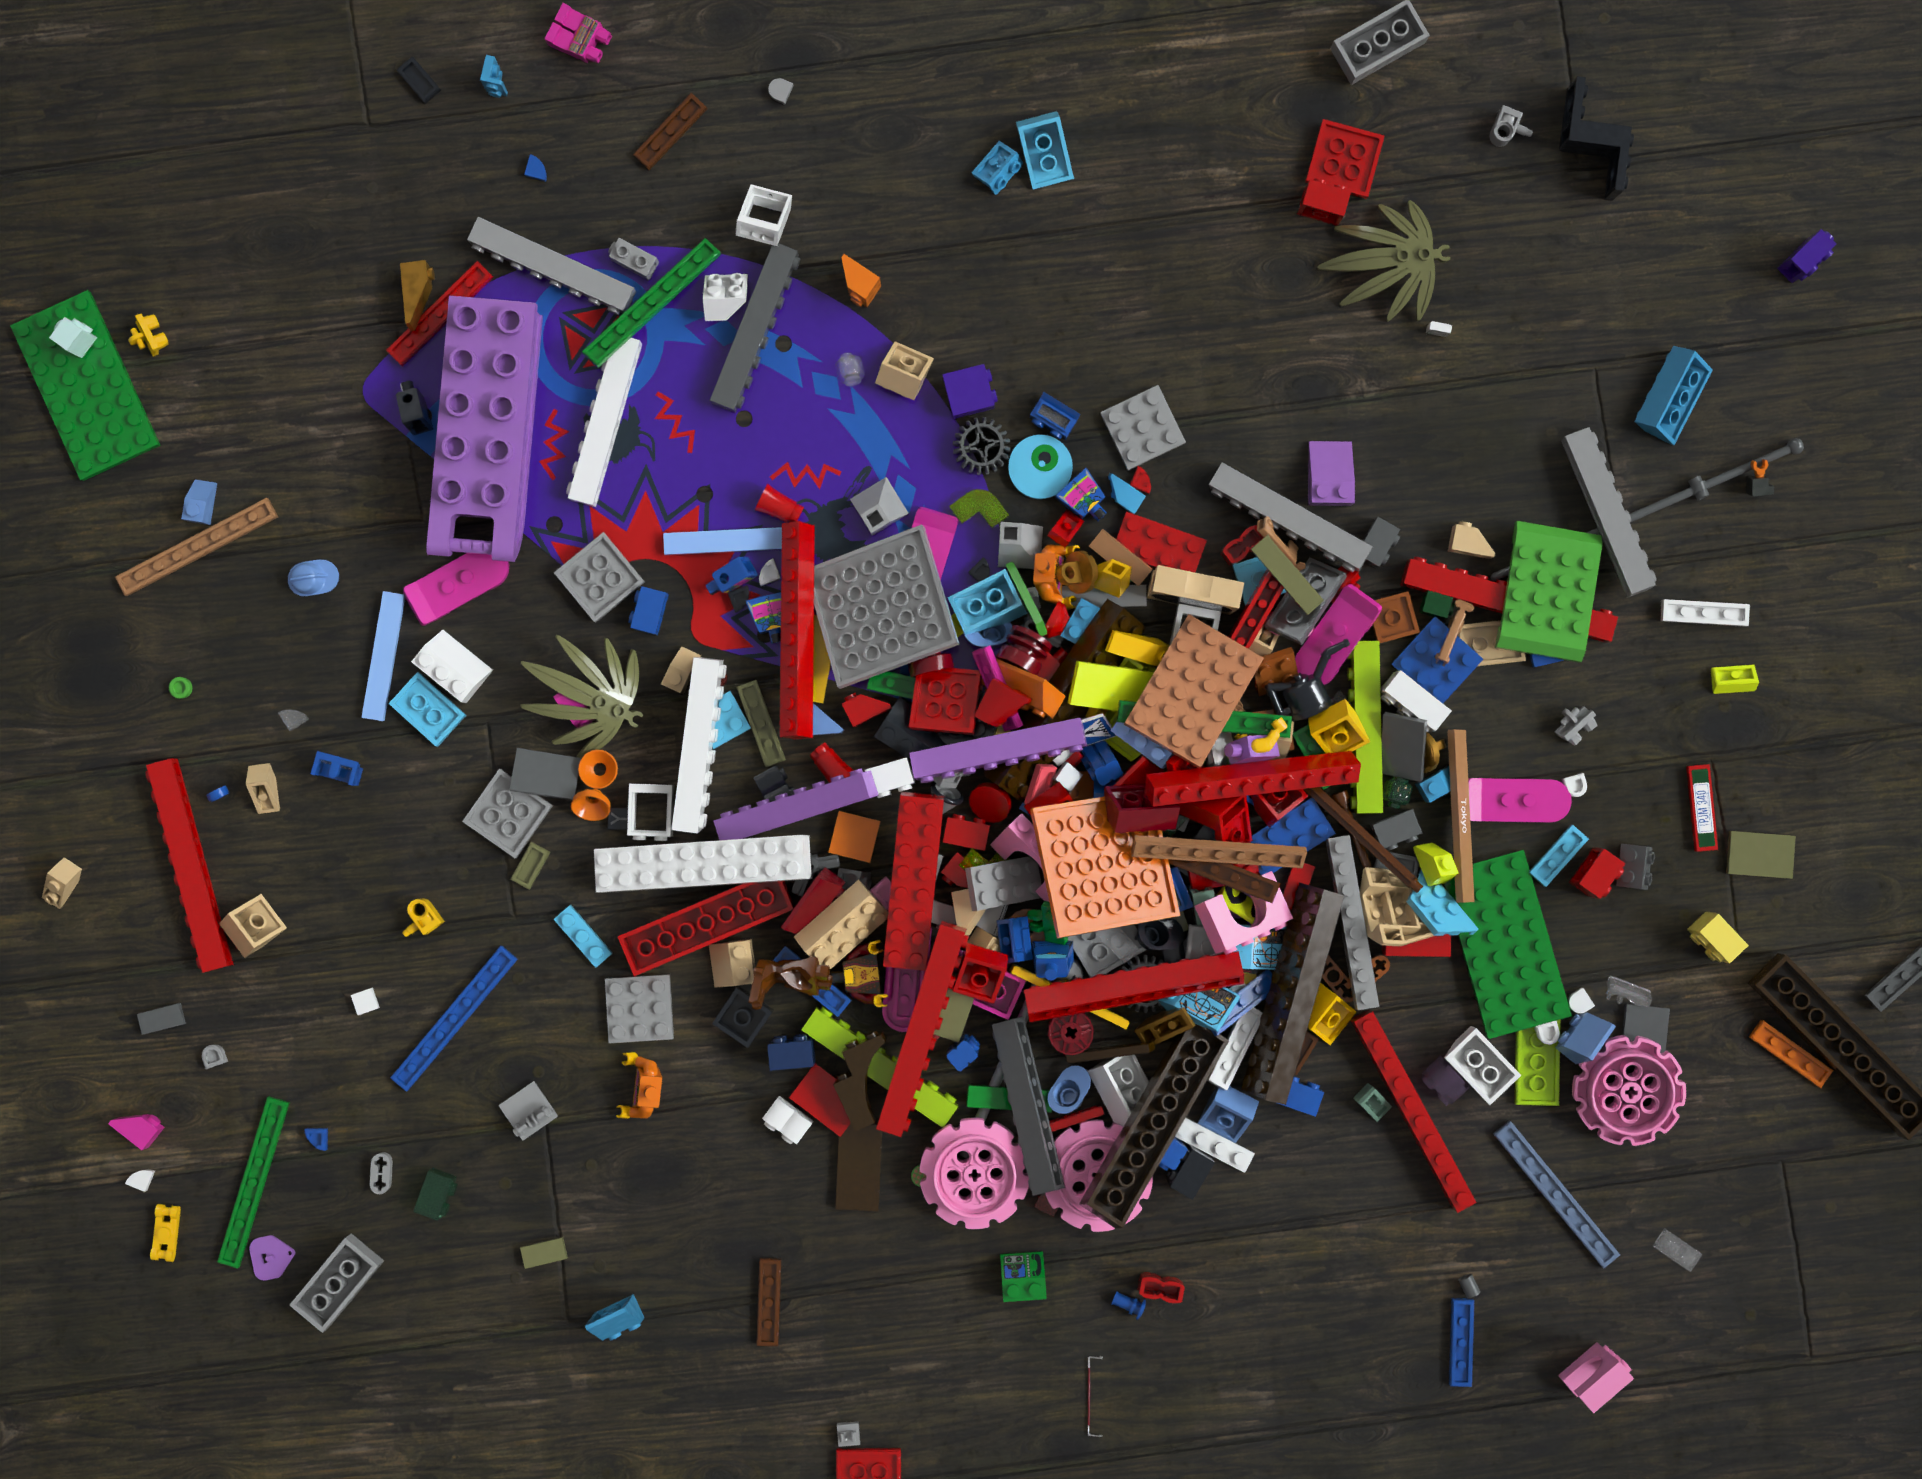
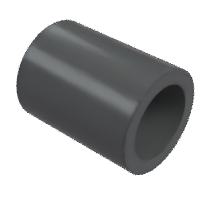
M1472 1274L1464 1275L1458 1279L1467 1298L1480 1294L1481 1291Z

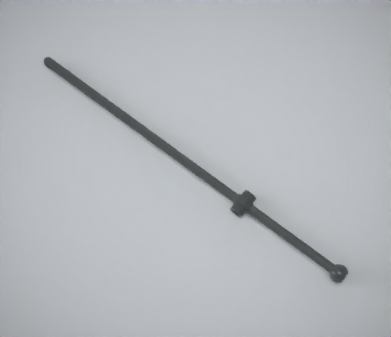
M1792 438L1788 441L1787 446L1754 459V461L1757 462V467H1760L1762 459L1767 460L1769 463L1789 453L1793 455L1800 454L1804 449V444L1801 439ZM1751 461L1706 481H1703L1701 476L1689 480L1690 488L1630 513L1631 522L1690 496H1696L1698 501L1710 495L1708 492L1709 488L1753 470L1751 468ZM1598 528L1586 532L1600 535ZM1510 566L1494 572L1491 575V580L1497 581L1508 576Z

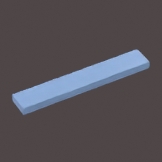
M782 527L663 533L664 555L782 550Z
M383 591L362 718L385 721L405 603L404 594Z

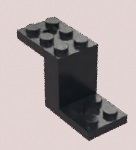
M1577 76L1566 91L1559 151L1609 158L1604 200L1613 201L1628 186L1626 169L1629 168L1631 163V155L1628 154L1629 147H1632L1634 134H1631L1632 127L1580 120L1583 119L1585 114V106H1582L1583 98H1586L1588 85H1585L1586 77Z

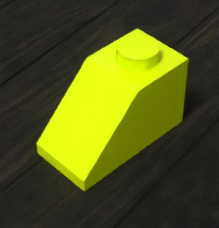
M1434 843L1413 847L1428 887L1447 883L1458 874L1451 853Z

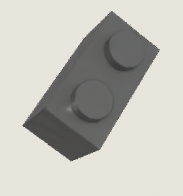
M1380 517L1375 518L1362 540L1373 546L1365 563L1374 568H1378L1380 565L1384 566L1390 556L1387 552L1391 546L1395 547L1400 539L1398 535L1400 529Z
M1407 809L1369 825L1374 838L1388 851L1397 848V843L1405 840L1406 843L1417 840V835L1422 833L1413 809Z

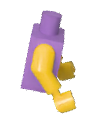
M1280 717L1271 723L1274 730H1271L1268 735H1235L1236 740L1228 743L1224 749L1230 764L1265 761L1280 756L1277 740L1280 737L1279 733L1287 728L1283 718Z

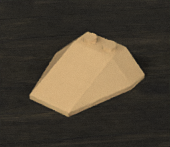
M1365 867L1363 869L1360 898L1367 937L1380 945L1403 946L1433 937L1432 932L1407 903L1408 897L1412 893V888H1408L1390 870L1384 868Z

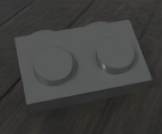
M1621 844L1619 859L1626 864L1623 867V874L1617 879L1616 886L1648 890V886L1652 883L1650 866L1654 863L1655 859L1652 847Z

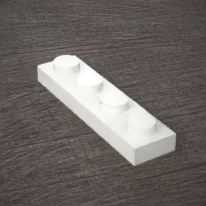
M1663 599L1661 603V621L1749 626L1750 604Z
M1252 1008L1234 1023L1227 1037L1229 1042L1207 1081L1223 1090H1228L1260 1025L1262 1012Z
M1185 1118L1175 1136L1244 1173L1255 1154L1188 1118Z

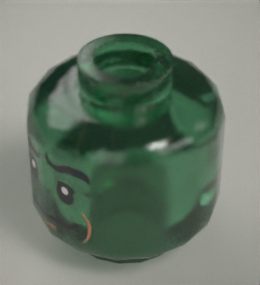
M1392 776V779L1386 780L1383 789V800L1388 802L1387 806L1400 809L1401 805L1409 803L1412 785L1408 783V779Z

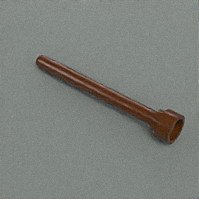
M1347 789L1332 794V799L1353 818L1348 805L1350 796ZM1350 834L1363 869L1365 867L1372 868L1365 847Z

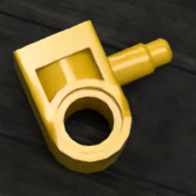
M415 899L411 901L407 908L413 923L403 931V935L407 937L418 929L423 935H427L445 921L428 899ZM419 903L425 908L423 915H419L416 911Z

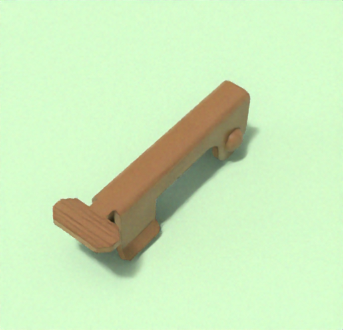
M1268 516L1264 518V521L1258 520L1257 531L1264 538L1268 535L1298 571L1305 569V563L1299 562L1296 564L1297 551L1299 549L1292 540H1289L1286 546L1275 534L1273 522Z
M1460 599L1455 601V606L1460 608V610H1457L1455 616L1451 617L1448 624L1449 631L1440 652L1435 655L1436 664L1439 660L1444 661L1442 666H1445L1450 661L1449 655L1457 635L1461 632L1464 625L1465 611L1472 612L1474 610L1473 604Z

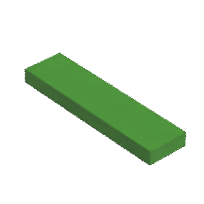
M1013 562L1005 564L1038 634L1041 636L1046 635L1047 630L1044 621Z

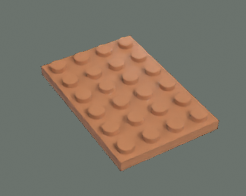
M1188 614L1124 725L1200 769L1264 658Z

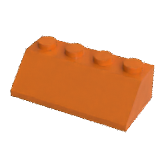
M996 659L1006 684L1012 689L1020 690L1032 699L1031 703L1025 704L1021 709L1028 711L1030 708L1035 715L1044 718L1045 715L1054 718L1066 696L1046 679ZM982 678V679H981V685H983V686L986 688L985 683H984L983 678Z

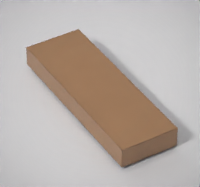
M1104 529L1099 532L1089 545L1091 549L1106 561L1114 559L1131 566L1130 580L1137 586H1140L1152 571L1149 565Z

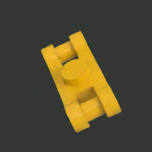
M157 1204L155 1208L156 1218L153 1245L150 1252L151 1260H159L160 1258L168 1262L174 1261L180 1220V1206L166 1207L163 1204ZM165 1216H170L171 1220L164 1221ZM162 1244L168 1245L167 1250H161Z

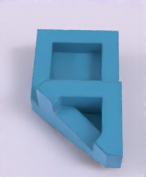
M1110 473L1108 479L1111 482L1112 488L1111 498H1114L1115 502L1127 511L1135 514L1146 496Z

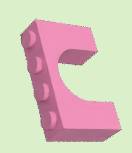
M1021 813L990 845L1004 860L1014 851H1022L1030 855L1042 868L1033 824ZM1044 881L1035 892L1044 901L1049 902Z
M1272 871L1260 875L1276 881ZM1280 888L1273 904L1251 896L1256 914L1254 922L1249 928L1239 925L1233 919L1222 894L1194 906L1215 954L1224 952L1227 955L1236 951V946L1239 944L1243 947L1253 943V938L1256 936L1260 939L1271 934L1269 930L1272 928L1277 931L1287 926L1286 922L1293 919Z
M1597 1342L1558 1375L1576 1397H1579L1593 1413L1634 1379L1629 1373L1632 1369L1606 1345L1602 1347Z

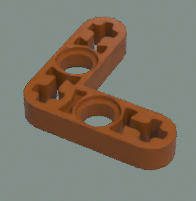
M1328 955L1325 964L1328 966L1330 962L1332 966L1327 967L1323 971L1322 979L1343 1001L1352 1002V991H1350V997H1343L1344 991L1339 986L1337 989L1334 988L1343 979L1346 982L1342 983V985L1347 989L1351 988L1349 977L1347 978ZM1375 955L1371 958L1373 968L1377 965L1375 963L1376 960H1384L1382 964L1384 968L1382 970L1377 968L1373 971L1376 974L1374 977L1375 982L1387 973L1390 968L1389 960L1382 955ZM1331 970H1336L1339 974V978L1335 982H1330L1327 979V974Z

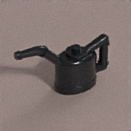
M1344 639L1342 642L1326 648L1320 654L1321 657L1313 674L1296 673L1289 682L1266 684V695L1273 706L1274 714L1290 715L1292 720L1298 721L1312 717L1332 705V701L1326 692L1321 676L1331 655L1350 645L1349 640ZM1277 691H1282L1287 707L1282 708L1276 694Z

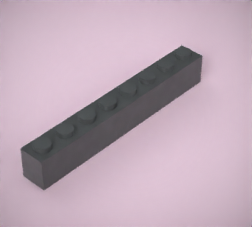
M779 243L778 246H771L710 401L712 404L736 413L738 408H742L745 401L744 391L750 388L753 377H751L752 371L758 368L761 357H759L761 349L765 350L769 338L766 337L769 329L773 330L777 318L774 317L777 309L781 310L785 298L782 297L785 289L789 290L793 278L790 276L792 271L797 270L801 259L798 258L797 250Z
M1024 1017L993 1024L992 1035L997 1044V1056L1003 1069V1080L1008 1090V1101L1013 1111V1122L1017 1128L1018 1143L1024 1157L1023 1164L1027 1169L1029 1188L1033 1196L1065 1188Z

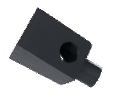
M413 381L402 382L400 384L402 392L396 394L402 423L413 436L434 430L424 396L417 388H414Z

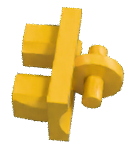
M142 314L135 315L137 320L135 323L140 333H138L136 328L130 330L133 335L128 339L130 345L137 344L141 350L146 347L143 342L145 341L152 356L158 355L159 350L168 345V340L163 332L152 335L150 330L159 327L156 316L154 314L145 317Z

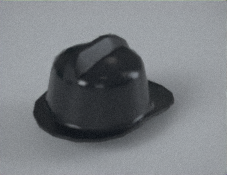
M1168 918L1140 923L1134 939L1144 949L1150 951L1171 950L1182 944L1184 931L1177 920Z

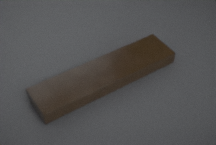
M1154 1041L1089 1049L1077 1055H1066L1067 1062L1075 1063L1144 1054L1153 1051L1155 1044Z

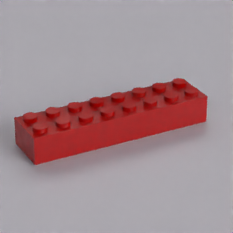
M901 791L883 967L926 971L945 796Z
M784 881L744 883L618 936V939L633 975L637 976L789 912L795 906Z

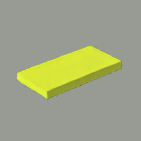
M1076 661L1068 703L1070 705L1118 711L1119 700L1138 701L1154 672Z

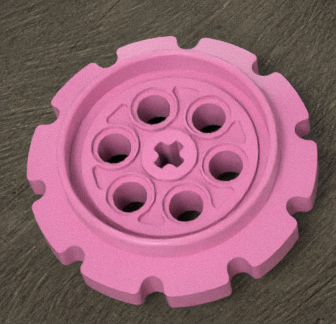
M1625 1035L1615 1036L1606 1040L1603 1048L1599 1050L1593 1061L1579 1063V1067L1583 1069V1072L1580 1075L1574 1076L1572 1084L1573 1098L1576 1101H1581L1576 1111L1590 1130L1598 1128L1597 1135L1601 1139L1617 1145H1622L1624 1140L1629 1139L1633 1146L1643 1145L1654 1141L1657 1131L1665 1134L1677 1122L1679 1114L1676 1112V1108L1685 1104L1686 1084L1682 1080H1678V1076L1682 1074V1069L1677 1060L1668 1051L1660 1053L1661 1046L1657 1042L1642 1036H1636L1634 1041L1629 1042V1038ZM1629 1065H1635L1634 1071L1627 1074L1626 1068ZM1614 1074L1615 1080L1612 1083H1606L1607 1077ZM1649 1076H1653L1652 1083L1644 1085V1080ZM1631 1087L1633 1090H1630L1627 1094L1625 1090H1629V1088ZM1608 1096H1614V1101L1611 1104H1605V1099ZM1646 1098H1652L1650 1105L1643 1106V1101ZM1631 1107L1632 1113L1628 1116H1623L1624 1110Z
M964 1118L960 1120L959 1127L955 1128L952 1124H948L932 1137V1142L935 1146L932 1148L926 1147L921 1158L920 1172L926 1174V1177L921 1179L920 1185L927 1203H936L938 1205L936 1214L953 1225H956L958 1221H964L967 1229H983L989 1227L991 1219L1001 1223L1017 1210L1015 1200H1023L1029 1187L1028 1174L1023 1172L1025 1167L1022 1149L1019 1143L1015 1144L1012 1142L1014 1138L1013 1132L995 1121L991 1126H986L983 1118ZM988 1150L990 1156L983 1159L979 1156V1152ZM960 1151H966L969 1156L967 1159L961 1160L957 1157V1154ZM993 1168L1002 1170V1174L997 1177L993 1176L990 1172ZM973 1169L977 1170V1177H973ZM950 1170H956L959 1176L952 1179L948 1177L947 1173ZM984 1187L992 1189L990 1195H983L980 1191ZM962 1188H968L971 1193L964 1197L959 1194V1191Z
M1103 1120L1080 1122V1129L1078 1131H1074L1069 1127L1054 1140L1065 1188L1045 1194L1053 1209L1058 1207L1063 1209L1061 1218L1079 1229L1084 1224H1090L1093 1232L1115 1229L1080 1206L1079 1203L1094 1179L1093 1173L1098 1172L1123 1126L1117 1123H1112L1111 1127L1107 1128L1104 1126ZM1101 1149L1103 1156L1099 1159H1094L1091 1156L1092 1151ZM1083 1160L1085 1165L1082 1169L1077 1170L1073 1168L1074 1161ZM1153 1176L1149 1181L1147 1187L1145 1188L1143 1194L1141 1195L1140 1199L1149 1198L1152 1189ZM1075 1182H1083L1085 1184L1082 1191H1075L1073 1189ZM1139 1201L1126 1224L1134 1219L1142 1210Z

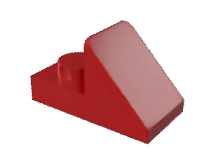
M1067 509L1047 536L1065 548L1080 529L1084 520Z

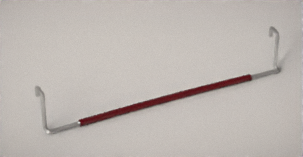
M1090 1356L1088 1357V1436L1102 1437L1103 1435L1098 1436L1089 1434L1090 1358L1102 1359L1103 1357L1100 1356L1099 1358Z

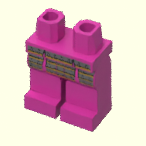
M562 3L554 19L556 23H552L545 37L548 46L581 59L585 63H588V61L599 63L603 52L595 47L598 41L608 45L612 38L611 33L603 28L600 22Z

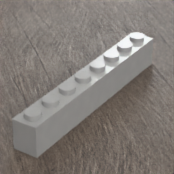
M480 217L477 218L467 239L471 243L472 249L480 253H484L485 250L492 254V258L503 262V260L511 262L510 266L522 271L524 268L531 271V276L539 280L544 277L550 280L549 284L559 289L564 286L574 296H586L589 298L588 301L596 306L603 304L608 307V311L619 315L620 312L624 313L630 307L636 294V290L630 285Z
M1590 427L1565 436L1561 442L1627 598L1653 588L1656 585L1655 573L1647 565V554L1639 546V535L1636 530L1632 529L1630 514L1622 506V495L1614 487V476L1606 468V457L1598 449V439L1595 432H1591Z
M1221 463L1209 483V488L1212 489L1211 493L1221 499L1223 496L1230 499L1229 503L1239 509L1241 507L1249 510L1248 514L1256 519H1260V517L1264 519L1268 516L1273 522L1274 529L1278 530L1281 528L1287 531L1286 535L1293 540L1298 538L1305 542L1304 545L1313 551L1319 549L1324 552L1323 556L1333 562L1335 559L1342 562V567L1348 571L1353 572L1356 570L1359 572L1373 546L1224 463Z
M1350 835L1326 839L1334 892L1344 895L1339 913V921L1355 1010L1379 1007Z

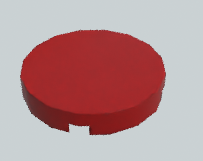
M986 782L977 785L969 797L972 811L979 818L986 820V822H1001L1008 816L1012 808L1008 793L1005 790L999 789V786L994 783Z

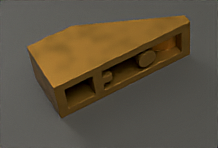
M426 260L400 263L405 323L410 331H415L432 290V280H435L433 267H429Z
M1181 1007L1163 1011L1145 1019L1135 1032L1141 1042L1154 1041L1156 1045L1193 1028L1195 1023L1185 1008Z

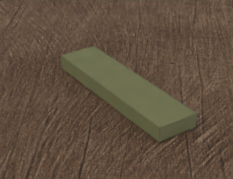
M1268 535L1250 549L1306 615L1310 614L1324 601Z
M754 680L736 687L765 767L785 761V755L758 681Z

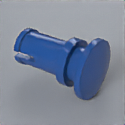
M1117 1291L1112 1305L1129 1311L1131 1315L1132 1313L1136 1314V1320H1138L1144 1312L1146 1300L1144 1299L1141 1303L1138 1301V1298L1132 1299Z

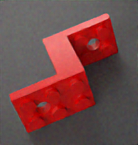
M1175 754L1166 761L1167 772L1197 768ZM1247 796L1178 804L1180 806V815L1214 829L1216 841L1250 843L1252 841Z

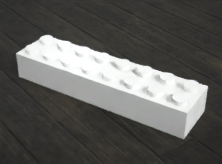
M703 657L693 658L672 830L699 833L707 824V814H704V809L709 805L710 793H707V786L712 783L713 772L709 770L710 764L715 761L716 751L712 750L713 743L717 742L718 729H715L716 721L720 720L721 708H718V700L723 698L724 687L720 686L721 678H725L727 666L723 665L724 660Z

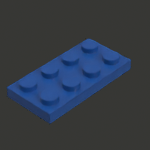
M1311 797L1291 810L1270 828L1265 826L1254 833L1250 843L1306 847L1307 851L1336 833L1316 801ZM1258 865L1260 875L1270 871L1274 873L1282 868Z

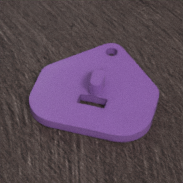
M273 1235L254 1239L250 1244V1255L255 1276L260 1280L279 1278L295 1256V1250ZM266 1253L265 1260L267 1261V1263H264L262 1254Z

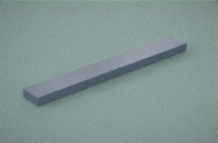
M1510 1120L1493 1133L1602 1268L1607 1267L1620 1256L1618 1251Z

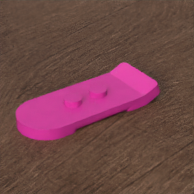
M919 507L912 528L921 524L925 527L941 581L957 529L958 518L925 507Z
M466 553L416 582L405 586L403 594L419 623L425 626L483 593L501 585L508 576L509 562L492 560V555Z
M1348 584L1345 586L1297 653L1295 660L1298 673L1313 674L1321 657L1320 654L1326 648L1342 642L1344 639H1348L1350 645L1331 655L1324 669L1321 680L1324 685L1329 683L1338 673L1339 668L1363 635L1373 625L1382 610L1381 605L1354 585Z
M1468 778L1470 821L1556 822L1564 818L1571 808V794L1567 787L1557 780Z
M931 929V931H930V941H929V950H928L927 965H928V962H929V959H930V946H931V934H932V929ZM886 967L884 994H887L888 997H883V1004H887V1007H882V1013L885 1022L892 1029L899 1032H907L925 971Z

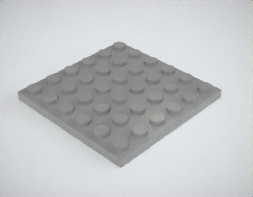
M922 524L814 566V606L835 681L839 689L959 645L926 530Z

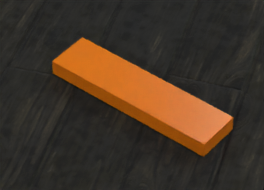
M1760 1020L1749 1035L1750 1039L1819 1088L1824 1085L1833 1072L1832 1069L1764 1020Z

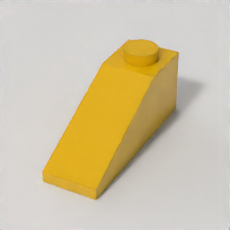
M1112 630L1105 651L1158 666L1170 645L1158 638Z

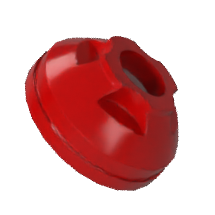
M1057 602L1045 625L1047 634L1043 637L1052 638L1062 634L1070 618L1067 608L1062 602Z

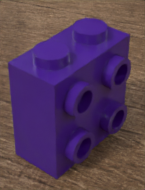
M1820 229L1808 237L1777 269L1791 283L1798 279L1803 281L1818 269V265L1822 261L1824 262L1834 253L1831 250L1836 245L1833 241V236L1829 232Z
M984 364L943 374V381L953 419L995 409L994 403L998 402L995 389L991 390L989 382L992 381L990 369H985Z

